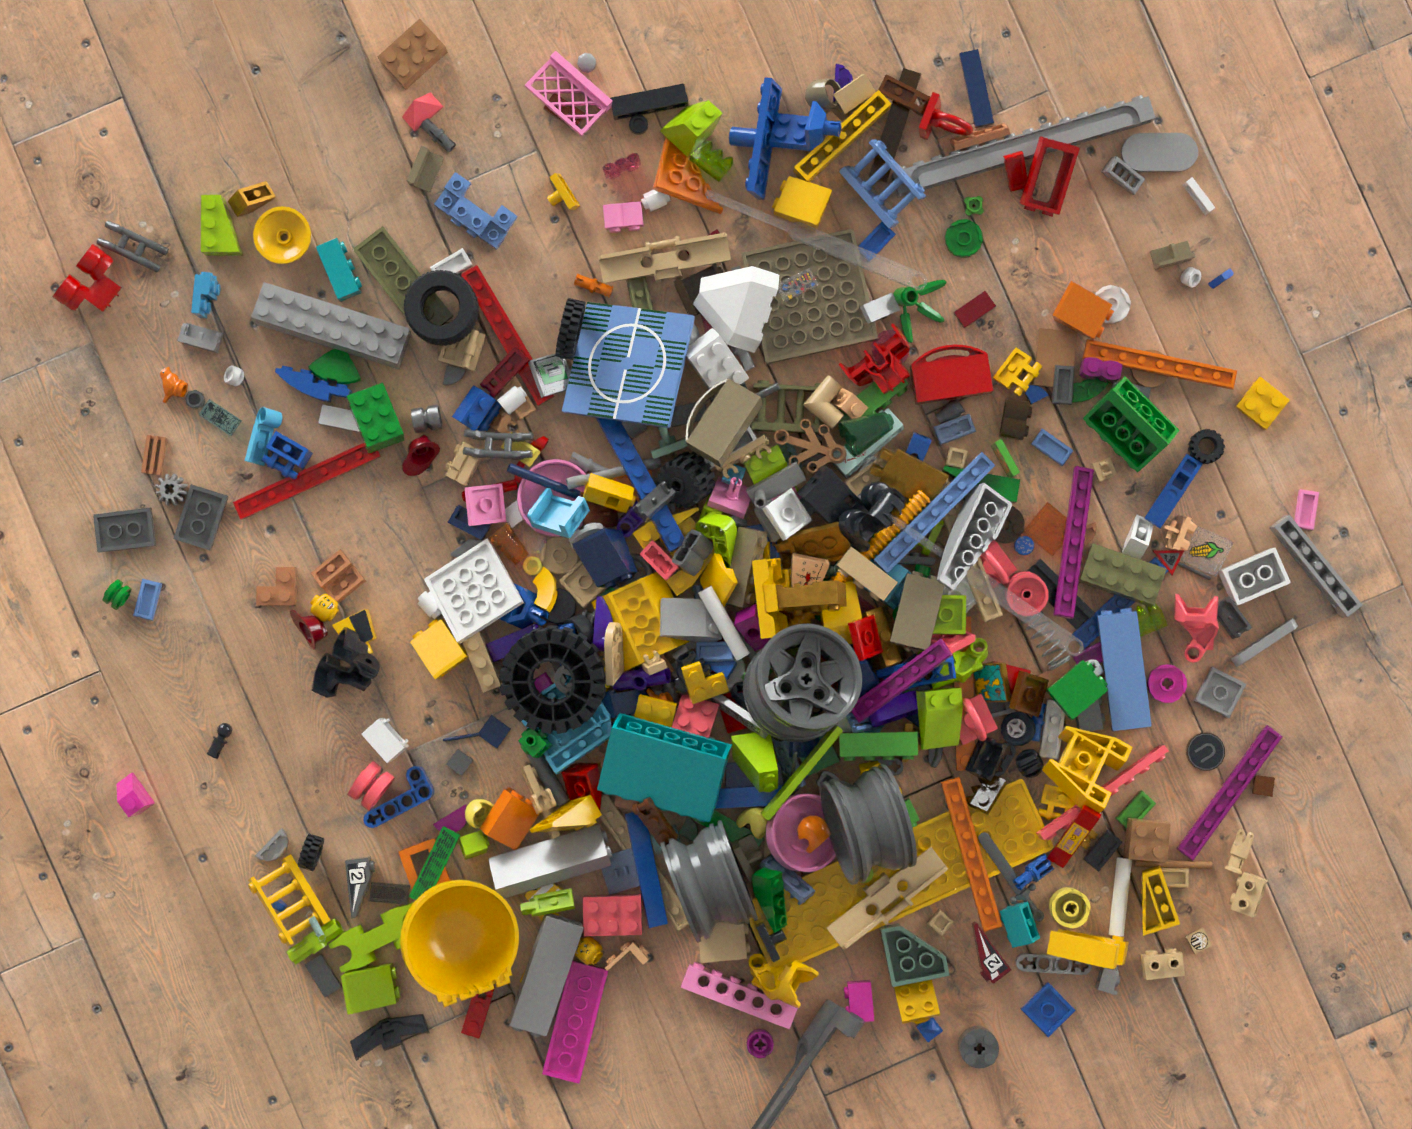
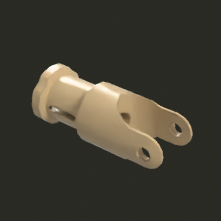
M1239 829L1230 851L1229 863L1225 866V869L1238 874L1242 873L1241 868L1244 859H1247L1254 838V834L1249 832L1245 841L1242 842L1245 833L1243 829Z

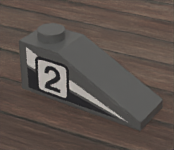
M371 856L345 860L351 918H356L359 915L373 872H375L374 860L371 861Z

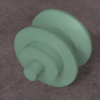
M836 561L835 565H831L829 562V568L825 575L827 580L831 576H836V572H839L838 561Z

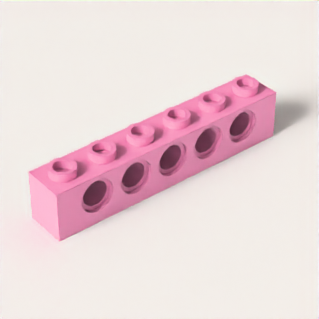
M689 963L681 988L790 1029L798 1008L780 1000H770L763 991L758 990L759 988L751 983L745 985L740 983L741 980L736 977L730 976V978H726L718 970L712 969V971H708L700 963ZM701 976H707L710 981L707 985H701L698 979ZM719 983H725L727 990L719 992L716 986ZM737 990H743L745 997L737 999L734 994ZM755 997H761L764 1000L760 1006H755L752 1001ZM773 1004H779L782 1007L778 1013L772 1012L770 1008Z

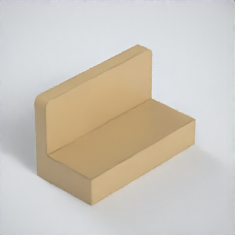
M862 74L834 93L833 96L839 104L837 106L838 110L846 114L875 94L876 91L867 75Z

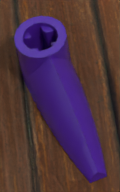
M597 596L593 643L600 652H604L606 629L613 620L604 598Z

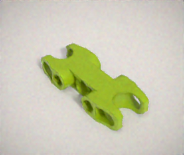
M414 902L396 906L380 914L383 924L367 932H364L361 924L330 942L328 944L330 949L344 945L351 950V960L339 967L341 973L361 968L377 960L374 950L390 942H393L396 950L400 949L403 921Z

